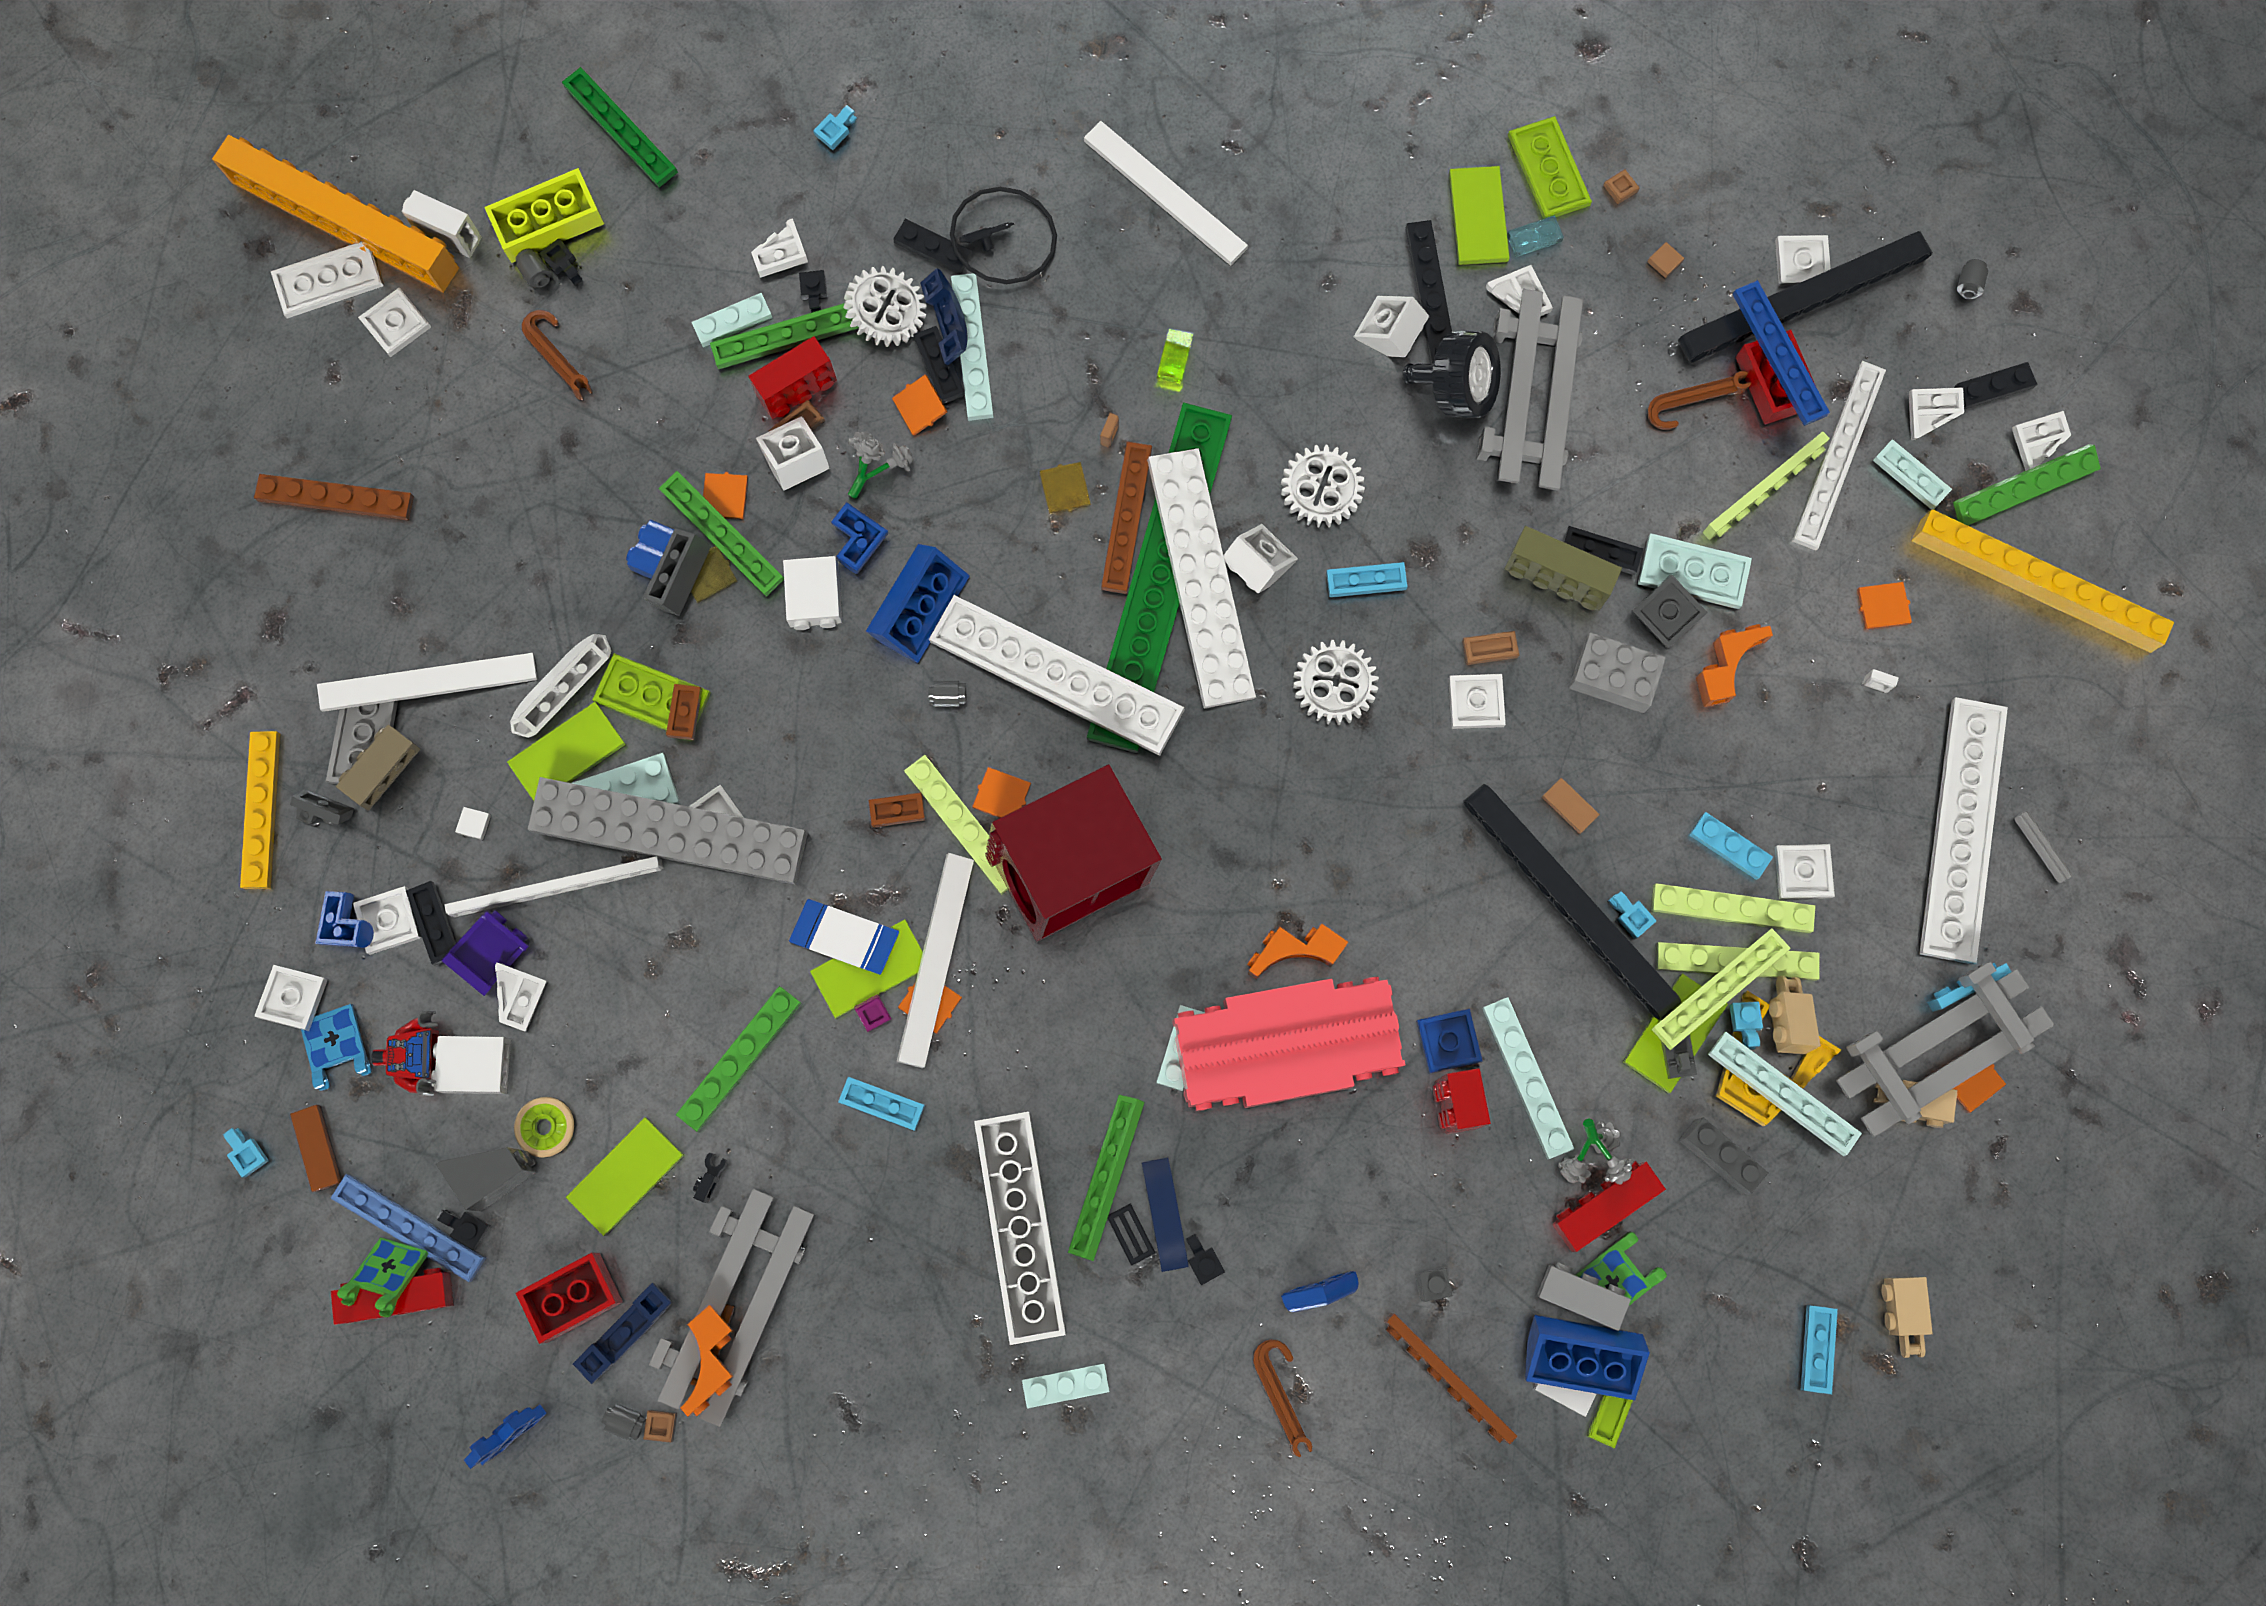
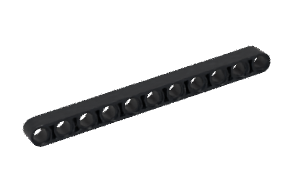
M1917 231L1767 298L1780 322L1783 324L1915 266L1928 259L1933 252L1921 231ZM1741 309L1685 333L1678 339V342L1689 363H1693L1755 335Z
M1481 785L1463 800L1465 807L1656 1019L1662 1021L1682 1003L1679 996L1488 785Z

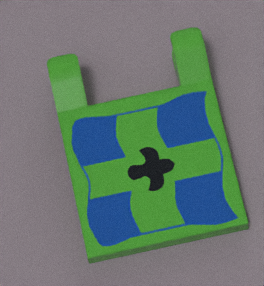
M1631 1231L1623 1235L1616 1243L1575 1274L1581 1278L1583 1273L1599 1279L1598 1285L1607 1289L1611 1284L1626 1290L1624 1296L1631 1299L1629 1305L1667 1277L1666 1272L1662 1268L1656 1267L1644 1278L1625 1254V1250L1638 1242V1237Z
M380 1237L351 1280L338 1290L337 1296L342 1298V1304L351 1306L356 1301L360 1288L381 1294L383 1296L377 1300L375 1307L381 1310L379 1312L380 1316L390 1317L394 1312L398 1298L428 1256V1252Z

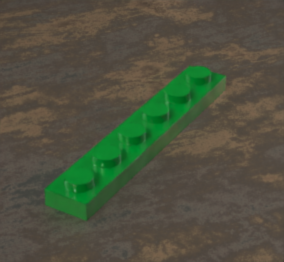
M581 67L562 81L564 88L658 187H661L678 173L676 167Z

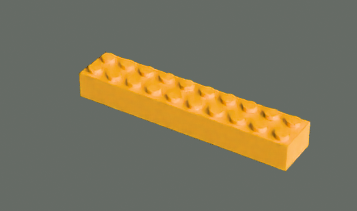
M228 134L212 158L232 184L350 245L359 244L363 241L362 244L364 246L360 247L361 250L366 252V247L372 251L375 258L443 293L459 270L458 265L454 261V256L446 249L447 245L442 240L436 237L431 239L425 236V233L415 226L409 228L403 225L404 223L399 218L391 214L389 217L382 214L379 208L370 203L366 206L353 194L339 192L336 186L327 181L325 183L318 181L312 173L306 170L300 172L289 161L275 159L272 153L263 148L260 150L254 148L249 141L242 137L236 139Z

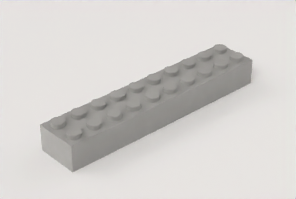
M542 777L539 778L528 830L537 834L653 857L657 856L658 858L797 885L808 835L802 829Z

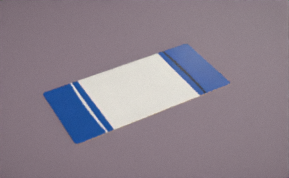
M807 899L789 942L881 975L899 931Z

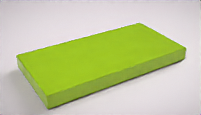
M1555 116L1509 131V140L1544 221L1591 206L1592 200Z
M1500 166L1450 169L1449 180L1458 265L1508 262L1509 249Z
M614 653L592 701L667 731L674 684L696 685ZM702 688L697 723L711 694L709 690Z
M593 702L507 761V763L534 801L540 777L571 783L626 744L598 704Z
M905 919L890 927L898 930L899 934L881 975L835 958L810 971L835 1019L852 1011L856 1005L877 994L881 995L918 974L923 951Z
M1682 973L1672 986V989L1683 1003L1702 986ZM1727 1003L1690 1033L1694 1056L1727 1007ZM1653 1016L1623 1063L1669 1094L1681 1077L1668 1079L1661 1040L1652 1031L1653 1027L1660 1021Z
M644 1117L565 1198L603 1236H606L685 1155L648 1118Z

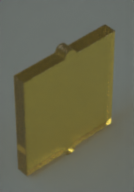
M1081 462L1064 466L1058 464L1055 468L1040 471L1049 514L1066 510L1072 512L1075 508L1091 505Z
M716 546L709 550L691 590L697 603L738 582L729 567L730 562L725 560L721 551Z

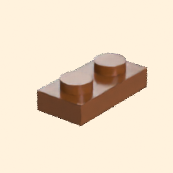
M674 684L666 731L667 737L694 740L702 695L701 687Z
M922 793L869 800L871 825L873 828L925 820Z

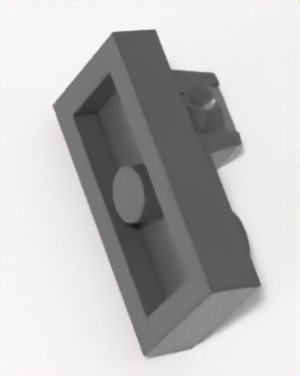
M308 790L292 796L290 802L291 806L297 807L296 819L308 824L314 823L317 817H319L327 824L339 825L352 818L354 810L352 807Z
M1690 1034L1671 1050L1661 1041L1668 1079L1697 1075Z

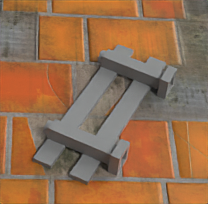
M1523 288L1519 318L1510 317V310L1500 308L1495 317L1492 338L1496 343L1502 344L1505 337L1516 339L1504 436L1494 435L1495 428L1485 427L1479 436L1476 460L1487 461L1490 455L1501 457L1498 480L1517 484L1520 480L1522 461L1541 464L1538 487L1559 490L1562 466H1565L1568 458L1565 442L1577 347L1581 345L1583 335L1582 332H1579L1583 299L1563 295L1559 325L1540 322L1543 292ZM1537 343L1556 346L1544 444L1525 441Z
M1991 961L1981 964L1958 978L1964 988L1972 986L1976 992L1975 995L1882 1051L1878 1043L1882 1042L1883 1038L1878 1031L1868 1033L1846 1047L1852 1057L1860 1055L1864 1061L1863 1064L1836 1080L1846 1097L1850 1099L1877 1082L1889 1100L1861 1117L1872 1137L1879 1135L1901 1120H1905L1907 1124L1922 1117L1920 1108L2012 1051L2018 1050L2020 1054L2029 1051L2035 1047L2032 1042L2034 1038L2054 1026V1023L2043 1007H2039L2020 1019L2009 1003L2010 999L2029 988L2017 969L1995 982L1991 974L1997 970ZM1986 1014H1991L2001 1029L1999 1033L1910 1088H1906L1895 1070Z
M755 1189L752 1190L739 1220L731 1217L733 1212L721 1206L709 1232L722 1238L723 1233L732 1237L696 1316L699 1315L707 1306L711 1305L721 1316L752 1245L773 1253L724 1362L725 1367L734 1376L729 1380L732 1386L721 1396L715 1393L709 1398L707 1402L710 1406L701 1413L699 1418L718 1427H721L734 1396L741 1397L748 1381L743 1379V1375L793 1262L800 1264L806 1248L801 1247V1244L814 1217V1214L794 1206L780 1237L761 1230L760 1227L774 1197ZM691 1329L685 1338L680 1352L672 1349L673 1342L661 1338L649 1363L650 1366L657 1369H662L664 1365L672 1368L658 1401L678 1410L693 1377L698 1379L700 1374V1350Z

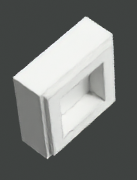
M1873 669L1865 675L1862 684L1888 693L1896 687L1898 677Z
M463 807L455 832L483 840L491 815Z

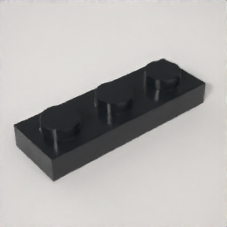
M906 218L904 219L893 238L895 244L961 275L965 266L955 255L951 240ZM957 244L960 254L968 262L972 256V251Z
M937 326L913 334L931 381L942 403L945 404L965 396L953 363L949 365L944 364L938 344L943 339Z
M2025 362L1957 383L1954 388H1963L1965 410L2033 389L2038 384L2029 363Z
M1568 526L1563 541L1622 567V572L1632 575L1637 573L1644 549L1572 526Z
M429 881L406 890V894L431 964L436 966L443 963L442 958L456 942L434 882Z

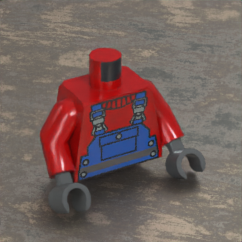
M422 1011L417 1018L397 1029L395 1035L387 1038L386 1049L373 1050L372 1064L374 1066H386V1075L393 1077L395 1084L406 1091L432 1097L434 1093H430V1085L432 1083L436 1084V1080H431L432 1071L436 1067L433 1047L438 1042L439 1031L428 1028L438 1026L437 1022L431 1021V1017L433 1014H436V1011Z

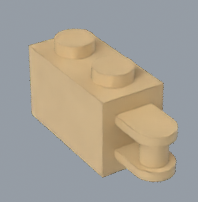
M1779 976L1776 980L1777 996L1769 1001V1013L1772 1017L1774 1030L1773 1039L1776 1043L1777 1052L1807 1054L1821 1046L1812 994L1803 993L1801 980L1798 977L1787 979L1785 976Z
M1902 1080L1907 1089L1918 1083ZM1876 1083L1875 1088L1878 1089L1877 1098H1874L1873 1103L1882 1105L1889 1100L1879 1084ZM1951 1089L1920 1108L1922 1117L1919 1120H1924L1927 1126L1943 1128L1944 1124L1954 1123L1958 1090Z
M1884 1278L1881 1291L1883 1300L1887 1304V1313H1885L1886 1328L1889 1330L1890 1335L1899 1336L1900 1351L1903 1358H1909L1910 1355L1924 1357V1335L1933 1334L1927 1278ZM1909 1335H1914L1915 1343H1909Z

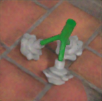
M855 432L853 438L848 439V445L853 446L857 450L856 454L857 458H859L858 475L848 492V495L852 498H858L866 480L889 467L892 469L899 466L908 472L911 471L909 465L914 461L912 453L905 445L899 447L896 443H893L894 451L892 452V457L886 460L887 463L865 475L868 464L872 460L879 461L885 455V451L882 449L883 444L879 440L874 439L873 435L868 432Z
M1585 1119L1583 1126L1587 1140L1579 1155L1572 1159L1564 1157L1563 1161L1559 1162L1558 1167L1561 1169L1563 1177L1570 1183H1585L1586 1178L1591 1176V1172L1588 1171V1165L1584 1164V1157L1590 1145H1592L1597 1153H1603L1606 1157L1605 1162L1609 1166L1604 1178L1606 1182L1622 1184L1629 1180L1634 1161L1627 1158L1618 1160L1615 1155H1611L1613 1149L1620 1146L1618 1138L1621 1136V1133L1614 1128L1612 1122L1605 1124L1599 1121L1595 1126L1592 1119Z

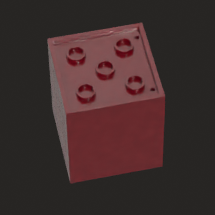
M1109 764L993 821L989 839L987 840V852L985 853L991 867L996 866L1036 942L1149 885L1162 861L1160 854Z

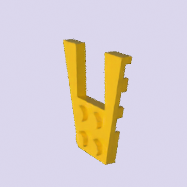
M1748 990L1743 993L1741 1002H1759L1763 1020L1770 1004ZM1733 1032L1732 1036L1742 1043V1033ZM1820 1036L1821 1046L1804 1054L1793 1075L1789 1078L1802 1089L1841 1051V1049ZM1723 1068L1716 1097L1762 1126L1767 1125L1781 1111L1780 1108L1728 1069Z

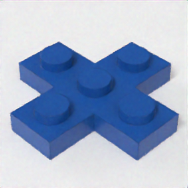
M541 1405L534 1409L527 1407L520 1413L518 1410H515L503 1420V1424L492 1432L493 1435L487 1439L483 1436L469 1447L471 1452L464 1459L465 1463L470 1469L479 1463L484 1465L503 1452L514 1439L534 1427L547 1413Z

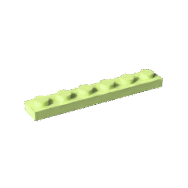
M1821 432L1711 522L1703 534L1709 540L1715 535L1723 536L1732 528L1730 525L1732 521L1737 519L1740 522L1751 512L1748 508L1754 503L1757 506L1761 505L1770 496L1768 492L1771 489L1779 490L1789 481L1786 478L1792 472L1797 475L1807 466L1805 462L1812 457L1815 460L1826 451L1824 445L1830 438L1824 432Z
M924 755L905 769L904 772L1002 895L1008 889L996 866L991 867L985 857L989 835L926 755Z
M1657 883L1653 885L1651 911L1805 933H1812L1814 931L1815 905Z
M1771 928L1653 1027L1652 1031L1669 1050L1673 1049L1791 948Z
M1658 942L1656 943V970L1718 974L1748 948ZM1788 951L1758 977L1778 978L1779 976H1785L1787 979L1798 977L1800 980L1817 981L1819 980V953Z

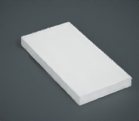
M361 241L359 244L355 243L271 271L284 316L290 318L383 287L384 285L372 251L366 247V252L361 250L360 247L364 246L362 244L363 241Z

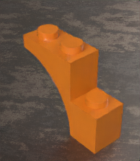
M1760 624L1746 627L1745 631L1736 632L1735 629L1720 633V636L1713 642L1718 664L1704 667L1703 671L1696 677L1703 707L1727 703L1736 696L1734 677L1738 662L1747 650L1766 643L1773 636L1771 626L1761 627Z
M1321 924L1318 929L1312 927L1304 939L1308 942L1306 945L1279 927L1276 933L1271 930L1264 939L1263 944L1266 947L1262 953L1255 952L1247 965L1251 967L1248 975L1257 980L1266 969L1290 958L1314 959L1332 967L1348 941Z
M711 1305L707 1306L687 1324L696 1337L701 1357L700 1374L695 1389L688 1400L680 1407L687 1417L693 1413L699 1416L710 1406L707 1400L715 1393L721 1396L732 1386L729 1380L734 1377L712 1352L715 1347L718 1351L721 1350L732 1340L729 1335L733 1330Z

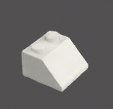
M1377 296L1353 337L1386 356L1406 357L1419 333L1422 331L1429 315L1414 297Z
M802 416L756 438L773 475L783 491L830 469L822 446Z
M1263 524L1239 535L1223 555L1229 569L1237 573L1246 582V585L1257 593L1269 588L1298 560Z

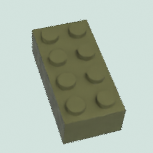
M1525 526L1515 543L1504 569L1516 578H1526L1533 581V584L1541 589L1549 588L1557 592V595L1561 598L1574 599L1581 602V605L1589 610L1597 609L1600 611L1610 597L1622 567Z

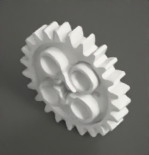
M884 266L881 267L879 273L872 267L869 274L863 270L860 277L855 275L853 283H849L848 291L845 293L844 299L847 301H845L843 308L848 310L845 317L853 318L850 327H859L857 335L865 332L867 334L866 341L873 337L875 338L876 345L879 344L880 340H884L886 347H888L891 340H893L894 344L899 346L901 339L907 343L910 336L913 337V334H916L921 329L922 321L926 317L924 313L926 304L922 303L924 295H917L920 287L911 286L912 278L905 281L903 279L904 272L897 276L895 275L894 268L891 269L890 273H886ZM875 288L881 289L883 293L876 291ZM895 290V294L893 295L890 304L887 306L880 322L875 323V319L877 318L880 309L883 307L890 291ZM898 301H902L906 305H901ZM864 308H869L873 312H868ZM887 320L893 321L895 325L889 324Z
M1315 445L1314 452L1311 453L1308 448H1305L1304 457L1296 453V462L1288 461L1290 469H1284L1283 475L1286 478L1281 480V485L1285 487L1282 489L1281 495L1288 496L1285 498L1284 504H1292L1290 508L1291 514L1296 511L1299 512L1297 520H1301L1305 516L1307 517V525H1310L1312 520H1316L1318 528L1322 521H1325L1326 525L1330 527L1332 520H1335L1339 525L1342 521L1341 516L1349 519L1350 511H1357L1358 506L1356 503H1361L1363 498L1359 494H1363L1365 487L1360 486L1364 482V477L1358 476L1361 472V467L1353 468L1355 459L1346 460L1348 452L1340 456L1338 455V447L1333 452H1329L1328 445H1325L1324 451H1320L1319 447ZM1330 466L1332 470L1327 484L1323 489L1319 504L1314 506L1313 503L1318 494L1319 486L1323 481L1327 467ZM1317 467L1321 470V473L1313 474L1309 471V468ZM1337 475L1342 476L1345 482L1337 483L1333 477ZM1307 489L1311 491L1313 495H1311L1310 497H1304L1303 495H1301L1300 491ZM1332 498L1337 504L1329 506L1324 500Z
M1331 640L1330 646L1327 648L1321 642L1319 651L1312 646L1310 649L1312 656L1304 653L1302 659L1305 663H1297L1296 667L1300 671L1294 672L1293 677L1300 681L1294 682L1293 688L1300 689V691L1296 693L1295 698L1304 699L1300 704L1301 708L1310 707L1307 715H1311L1314 712L1318 713L1316 721H1319L1324 716L1326 717L1327 724H1330L1331 719L1335 718L1337 724L1340 725L1342 718L1345 717L1346 721L1351 723L1352 714L1360 718L1362 715L1360 709L1367 712L1370 708L1367 702H1374L1375 697L1370 693H1377L1378 687L1372 684L1377 683L1379 677L1371 676V674L1376 671V666L1368 667L1371 657L1363 659V649L1357 653L1354 652L1355 644H1352L1347 649L1345 648V641L1342 640L1340 647H1336L1334 640ZM1327 663L1331 666L1332 670L1330 672H1322L1318 665ZM1346 668H1353L1356 670L1357 676L1349 677L1345 674L1344 670ZM1313 677H1317L1321 680L1315 681L1313 680ZM1333 678L1338 679V687L1333 686ZM1357 684L1359 687H1358V688H1354V687L1351 686V685ZM1314 689H1325L1327 692V696H1316L1314 693ZM1343 692L1350 693L1353 700L1351 702H1344L1341 700L1340 694Z

